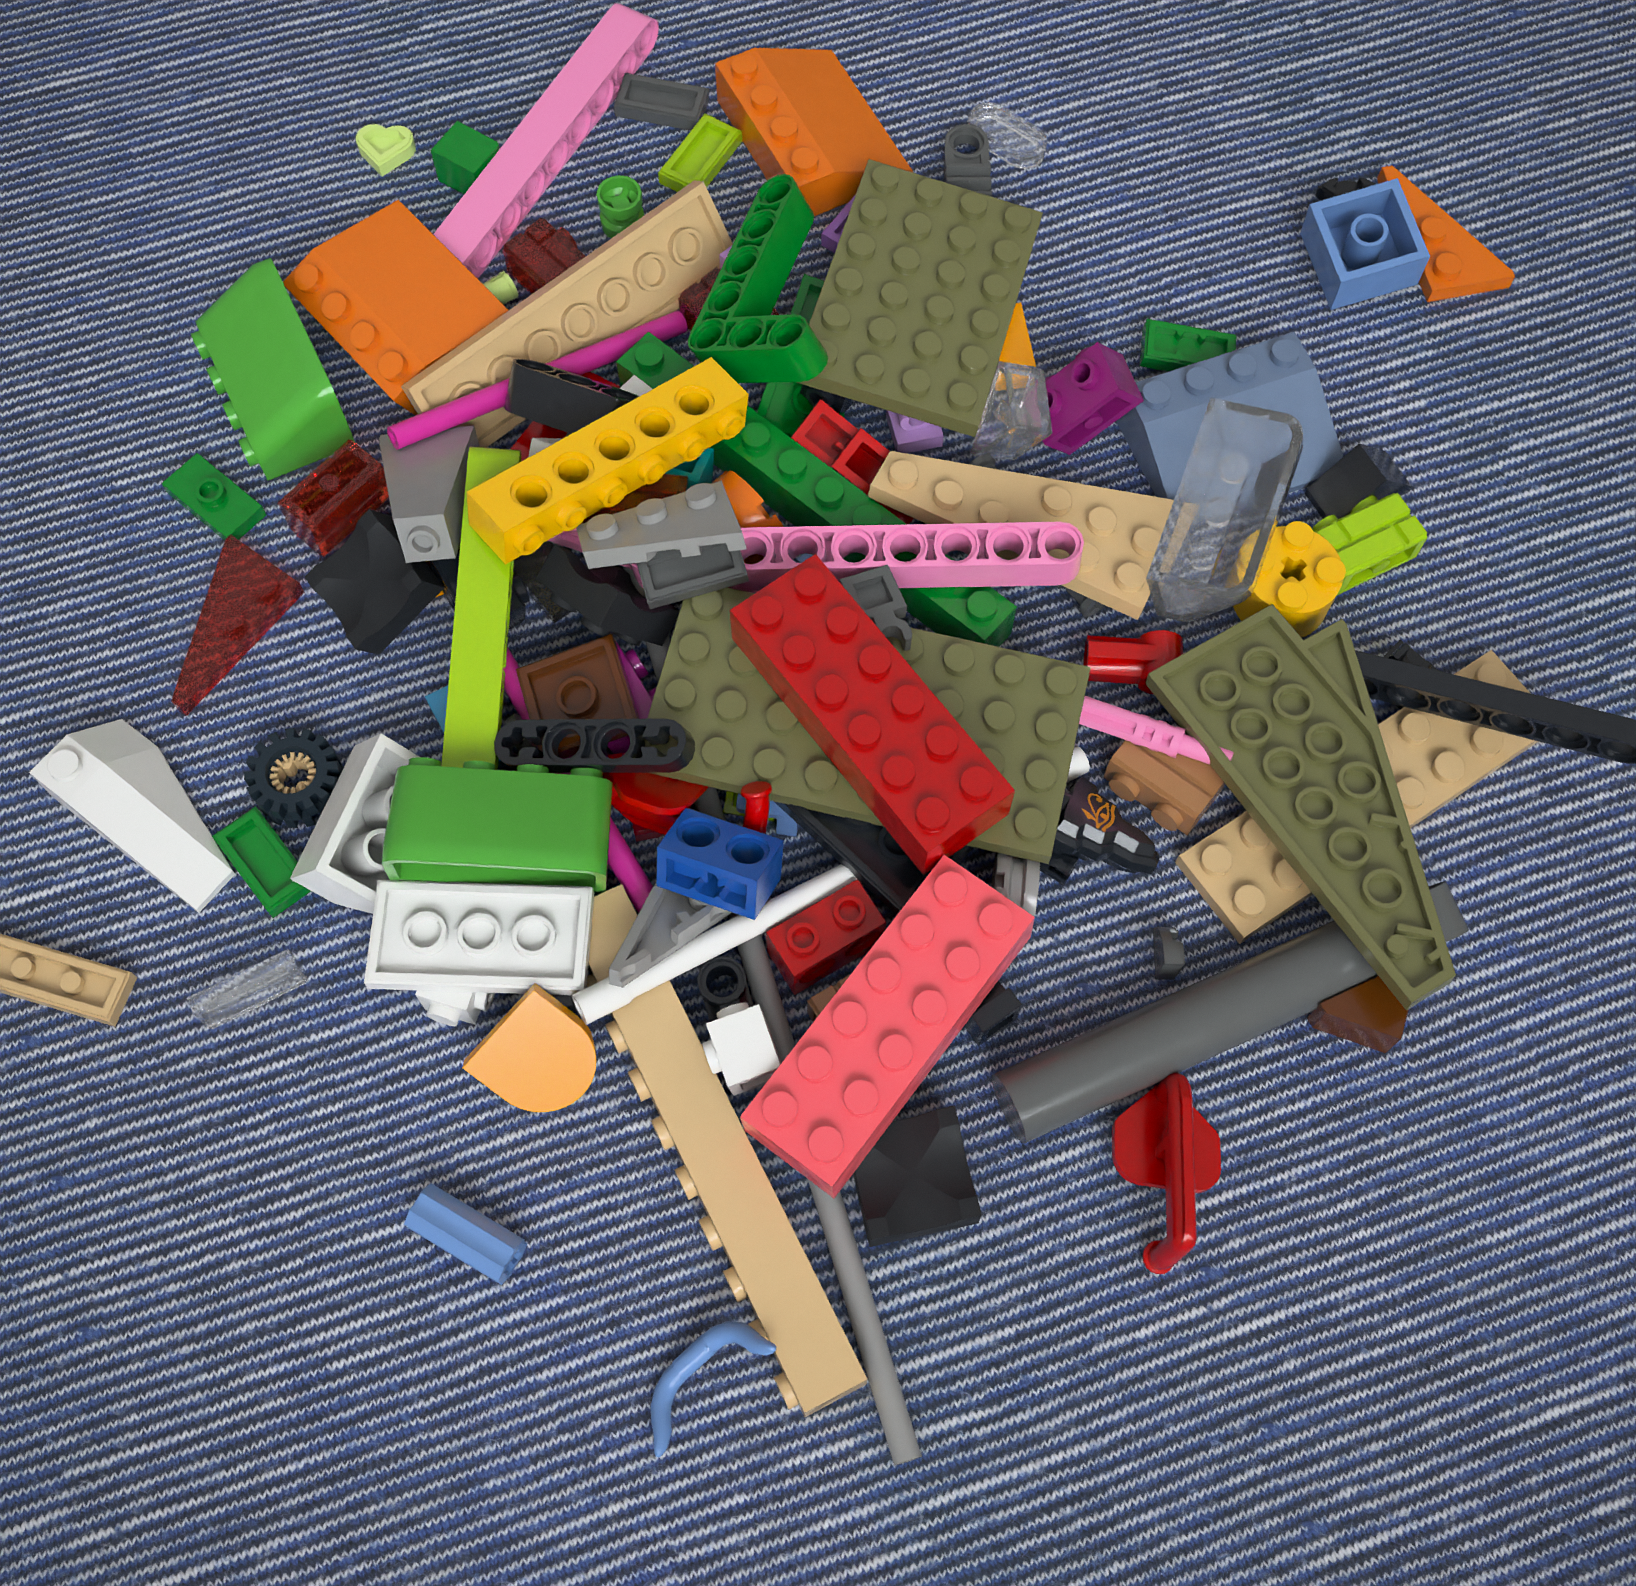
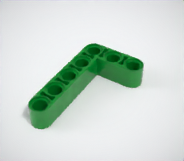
M788 174L772 177L757 192L688 338V346L700 363L712 357L737 383L809 381L819 375L828 362L826 350L803 316L796 314L771 315L814 220L813 210L793 177Z

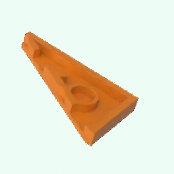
M1393 165L1381 168L1377 178L1378 183L1398 178L1430 254L1428 263L1419 280L1427 302L1510 287L1515 275L1507 265Z

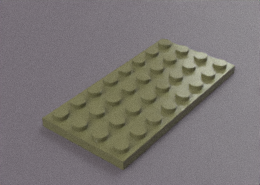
M727 587L683 600L647 719L666 718L678 722L691 733L695 741V752L690 763L680 771L651 774L741 794L740 790L746 784L764 781L772 786V792L769 794L770 801L788 805L792 804L813 811L883 826L733 641L730 609L755 593ZM911 628V648L907 651H904L901 642L897 638L886 637L1015 790L1009 815L969 842L967 846L1049 864L1091 667ZM669 735L668 743L664 745H652L644 738L645 747H655L665 756H667V751L670 747H677L678 741L671 735Z

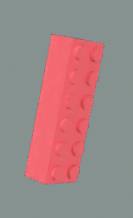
M943 855L741 1114L740 1119L744 1130L834 1199L1030 939L1035 917L952 859Z

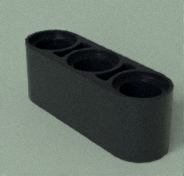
M514 359L504 409L520 417L572 434L639 396L541 362L528 359Z

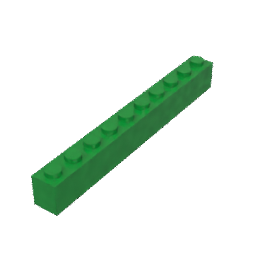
M647 332L616 361L620 387L635 375L654 389L694 367L693 364L650 332ZM748 405L745 427L735 437L728 440L723 439L709 447L714 449L713 464L723 472L731 470L738 474L761 496L765 504L795 527L907 525ZM855 552L845 556L844 560L855 563L865 559L866 556ZM901 552L895 555L894 558L907 562L915 559L917 555L912 552ZM945 555V557H947L948 559L954 560L949 555ZM991 587L899 588L907 605L906 611L935 633L1000 647L1012 633L1017 606Z

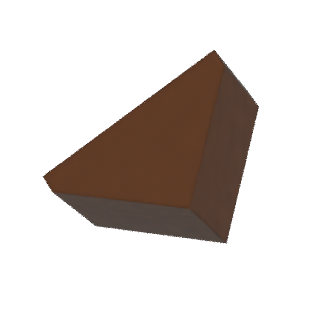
M1378 976L1320 1003L1316 1010L1307 1017V1020L1312 1028L1387 1053L1401 1040L1409 1009L1405 1010Z

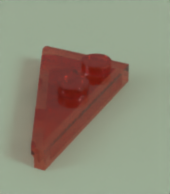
M231 534L225 539L171 699L173 705L185 716L201 702L305 593L298 581Z

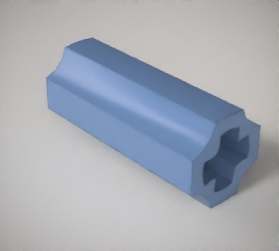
M432 1183L420 1192L417 1200L409 1209L404 1223L410 1230L500 1285L511 1276L528 1244L520 1236Z

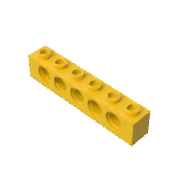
M710 357L467 491L469 525L505 565L521 555L532 554L544 542L563 531H571L577 528L584 519L601 509L617 505L629 493L645 484L657 482L669 470L685 461L690 462L697 459L704 450L723 439L728 440L735 437L745 427L749 394Z

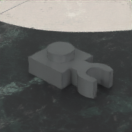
M881 566L840 579L839 582L885 637L897 638L901 642L904 651L910 650L912 631L910 626L901 619L906 617L907 605L889 566Z

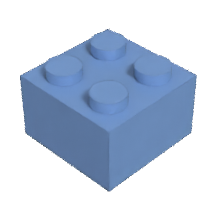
M1398 178L1309 204L1300 232L1330 310L1418 285L1430 258Z

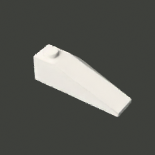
M120 719L67 734L29 772L54 799L198 913L235 875L161 750L124 720Z

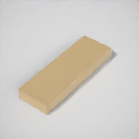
M0 934V993L114 1027L116 1026L137 980V977L132 972Z

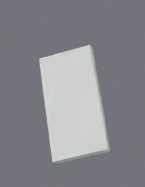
M378 880L364 984L368 989L525 994L536 983L550 995H573L587 987L595 894L593 887Z

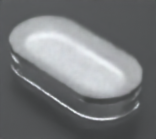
M993 102L978 104L970 111L967 124L975 125L987 134L989 152L1017 168H1032L1043 161L1046 153L1047 137L1039 127L1004 106Z

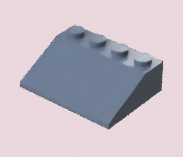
M1295 332L1138 381L1136 384L1144 401L1116 421L1155 496L1192 503L1181 529L1309 487L1343 458L1316 367Z

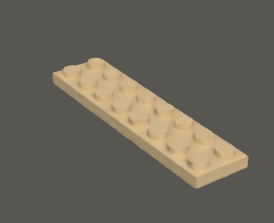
M694 180L403 384L401 388L416 412L421 414L510 378L514 359H528L545 364L672 313L714 284L720 272L719 254L732 246L733 243L704 182ZM502 407L455 427L474 425L479 446L487 448L526 418L512 414Z
M1492 650L1454 674L1530 693ZM1403 707L1378 724L1410 828L1538 742ZM1247 811L1180 854L1175 862L1239 944L1313 895Z

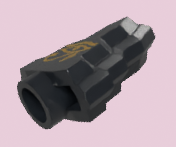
M1081 777L1070 786L1069 790L1065 788L1052 852L1058 855L1063 853L1070 856L1073 855L1084 861L1101 860L1117 870L1129 873H1153L1160 859L1159 854L1155 851V844L1143 831L1123 820L1116 805L1098 794L1096 785Z

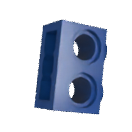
M685 808L657 846V886L755 920L781 880L784 840Z

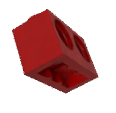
M857 879L767 931V953L793 994L796 995L867 953L885 931L886 921Z

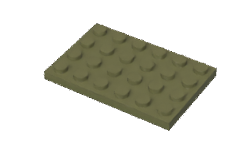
M868 159L809 323L827 352L828 362L819 375L809 381L797 383L975 437L1043 212Z

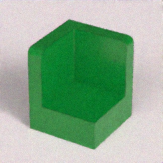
M456 121L430 150L438 181L465 194L500 148L497 141Z

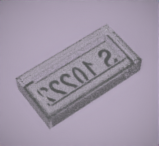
M286 949L188 997L187 1001L193 1015L206 1027L214 1029L306 984L309 980L301 963L289 949Z

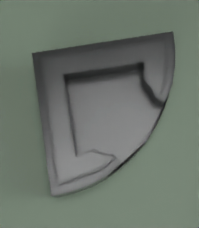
M1175 927L1153 928L1156 980H1174L1185 964L1184 946L1181 941H1176L1179 931Z

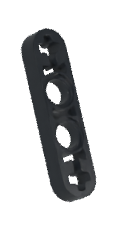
M666 718L510 721L499 730L494 741V749L498 759L515 771H517V766L534 764L549 768V773H571V770L574 768H592L603 773H671L680 771L690 763L695 752V741L691 733L675 720ZM621 733L628 734L630 745L627 752L619 758H609L607 755V745L611 738ZM569 734H579L581 745L577 753L570 758H560L558 747L562 739ZM669 735L678 741L677 747H670L667 751V756H665L655 747H645L644 738L652 745L667 744ZM525 737L535 745H542L543 752L536 747H524L520 749L519 755L513 752L514 745L522 744Z

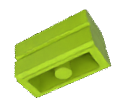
M1398 493L1390 494L1380 500L1374 495L1369 496L1359 502L1352 509L1351 514L1340 519L1336 515L1327 516L1312 528L1314 532L1324 537L1335 548L1345 565L1346 574L1337 595L1415 558L1428 538L1427 531L1415 515L1411 516L1410 508Z

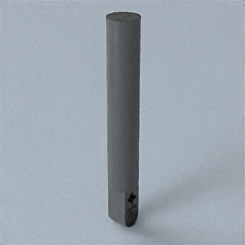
M1443 881L1429 886L1445 941H1450L1468 932L1469 929L1447 882ZM1331 921L992 1074L993 1089L1011 1130L1018 1140L1025 1144L1154 1085L1172 1073H1180L1316 1010L1320 1003L1374 979L1378 975L1335 921Z

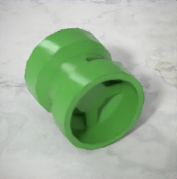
M617 175L602 181L596 194L600 210V222L603 232L609 238H613L644 216L642 192L640 185L628 176Z

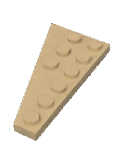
M895 451L889 452L872 481L868 493L869 498L926 524L1070 523L1082 534L1084 545L1079 573L1072 581L1062 586L1136 620L1139 619L1192 505V503ZM1053 549L1047 552L1050 556L1057 559H1064L1070 556L1068 552L1062 549ZM1002 550L996 554L998 557L1006 560L1015 559L1019 556L1012 550Z

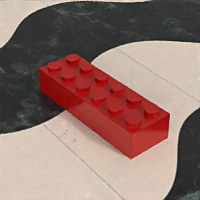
M816 554L730 609L733 641L923 875L932 870L943 855L950 857L1009 815L1015 793L1014 788Z

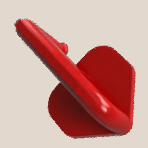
M625 753L610 754L608 757L615 759L623 756ZM603 773V778L613 783L611 805L630 822L663 835L667 834L683 810L689 808L709 788L708 786L651 773ZM764 781L751 782L740 790L746 802L743 827L766 834L770 809L769 794L772 792L770 783Z
M1178 1072L1172 1073L1160 1081L1148 1093L1119 1115L1112 1125V1159L1117 1172L1125 1180L1135 1185L1166 1189L1167 1236L1163 1240H1154L1148 1243L1142 1254L1145 1267L1155 1274L1167 1273L1194 1248L1197 1240L1195 1193L1209 1190L1216 1184L1221 1174L1220 1137L1216 1130L1193 1107L1192 1088L1189 1080Z

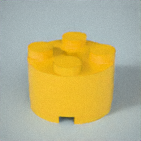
M1293 521L1287 526L1266 530L1251 542L1237 571L1232 596L1234 610L1239 619L1243 621L1273 604L1300 637L1303 638L1315 631L1323 622L1342 586L1346 574L1345 565L1335 548L1324 537L1314 532L1307 523Z

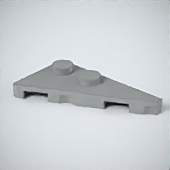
M656 881L609 968V984L623 988L732 912L658 887Z

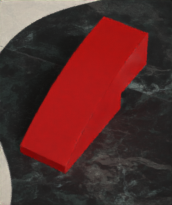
M821 399L790 437L867 495L872 481L890 452L862 428L858 430ZM878 502L906 524H910L914 519Z

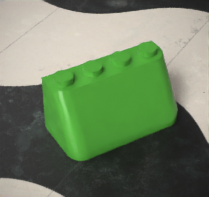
M271 257L253 264L195 321L199 330L191 333V336L202 359L205 360L211 357L214 366L206 368L218 395L227 392L230 401L223 403L222 406L234 431L243 428L247 436L239 439L238 442L250 467L260 464L269 481L356 446V443L333 387Z
M410 758L408 765L398 767L396 771L383 842L381 864L389 880L593 887L594 892L603 893L606 891L613 783L602 778V771L592 768H574L569 775L549 773V768L534 764L517 766V771L495 770L494 764L484 761H467L463 763V768L441 766V761L432 758Z

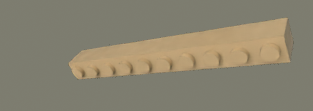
M622 884L594 896L588 964L591 974L587 976V987L609 977V968L638 916ZM670 980L635 997L629 1004L611 1012L613 1021L605 1024V1027L618 1054L628 1050L636 1068L628 1071V1075L641 1102L651 1097L659 1116L652 1119L651 1123L664 1150L674 1146L683 1163L682 1166L674 1169L688 1200L696 1196L699 1197L707 1213V1216L698 1220L712 1251L723 1247L732 1267L723 1271L727 1283L737 1303L746 1298L748 1299L757 1318L748 1323V1325L777 1347L774 1355L781 1367L782 1373L773 1378L788 1410L799 1405L804 1417H807L865 1386L868 1379L717 1075H713L703 1046Z

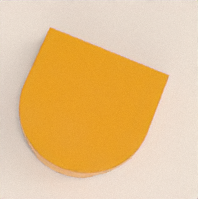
M534 983L464 1059L462 1068L511 1105L531 1112H550L574 1103L589 1088L596 1070V1047L592 1033L583 1020Z

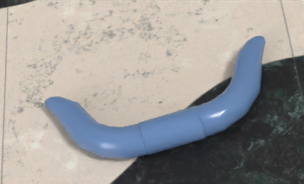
M726 1321L711 1327L704 1334L700 1335L672 1361L654 1388L650 1411L655 1456L657 1458L661 1457L668 1448L672 1434L671 1407L678 1389L719 1349L728 1344H738L752 1354L770 1355L776 1351V1345L762 1337L748 1324L742 1322Z

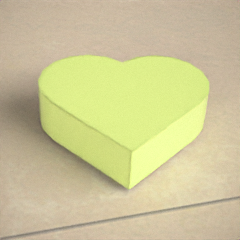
M371 124L362 127L356 135L359 153L382 177L409 160L416 151L413 134L404 126L397 125L385 128L381 125Z

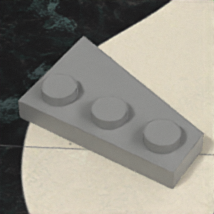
M722 480L711 484H696L687 489L686 492L663 499H648L641 502L637 507L615 514H600L576 528L588 569L648 562L658 551L675 549L680 550L682 557L701 555V546L726 543L728 551L747 549L742 530Z

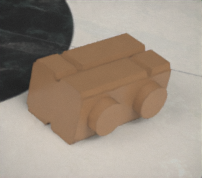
M1127 740L1114 753L1103 776L1109 781L1111 790L1117 796L1126 801L1137 800L1151 810L1153 819L1161 827L1169 831H1176L1178 829L1185 835H1189L1225 785L1209 764L1180 754L1173 758L1165 753L1132 744Z

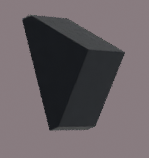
M1358 444L1306 489L1305 495L1323 519L1330 515H1336L1340 519L1351 514L1352 509L1369 496L1374 495L1378 500L1393 493H1398L1402 496L1410 492L1412 485L1386 451Z

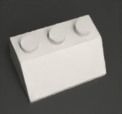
M381 733L355 745L290 879L334 904L373 914L378 880H389L381 863L396 771L398 767L408 765L410 758L419 756Z

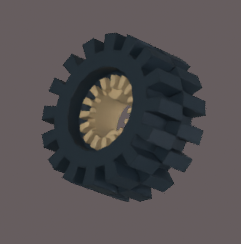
M295 728L285 729L286 738L281 739L277 732L268 735L272 741L270 746L266 747L260 741L254 747L259 757L248 756L246 764L251 771H244V780L249 786L247 790L263 814L266 817L269 816L272 822L281 826L284 820L289 828H298V821L302 820L306 827L316 825L313 816L318 813L321 815L344 767L332 745L330 746L323 736L319 734L316 738L312 730L304 728L301 736H299ZM298 769L308 771L307 781L298 782L296 788L284 787V781L287 776L294 777Z

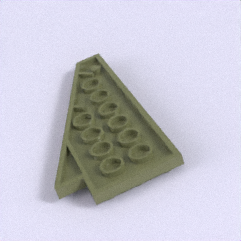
M1271 604L1150 672L1146 680L1148 688L1179 727L1186 729L1185 734L1194 737L1202 745L1210 759L1211 767L1405 1010L1410 1009L1450 984L1456 973L1352 639L1344 620L1340 619L1303 640L1276 607ZM1220 747L1234 752L1231 761Z

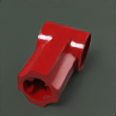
M1166 630L1147 632L1141 635L1139 639L1087 635L1083 665L1091 667L1088 681L1138 684V688L1141 691L1153 694L1146 685L1148 674L1183 654V638L1175 632Z

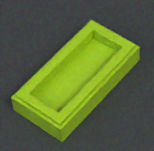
M704 114L658 172L659 184L678 192L696 180L703 181L707 188L742 143V131Z

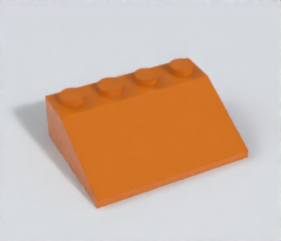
M752 48L715 63L717 102L733 127L742 131V141L765 178L769 180L781 174L792 176L813 210L814 217L848 203L856 195L868 159L909 172L913 171L832 50Z
M399 200L313 248L283 281L284 286L382 390L394 402L415 416L418 413L401 386L509 311Z

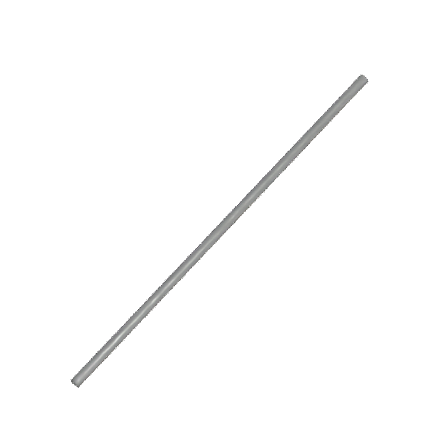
M624 500L613 507H605L606 514H615L630 509L628 502ZM623 567L629 573L637 591L646 598L644 588L636 581L633 570ZM669 635L663 646L645 641L657 682H659L671 642ZM709 787L694 802L696 811L726 821L717 789ZM733 912L728 915L729 920L738 916V914ZM760 934L737 947L755 1005H760L765 1015L782 1063L794 1048L795 1043L762 935ZM808 1179L893 1464L896 1466L922 1457L841 1192L833 1199Z

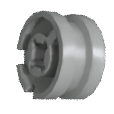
M996 852L991 887L1035 917L1039 890L1040 862Z

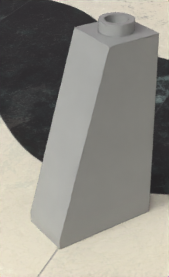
M474 425L450 428L399 450L394 448L388 434L380 435L379 445L392 517L406 563L456 558L461 542L469 447H480Z

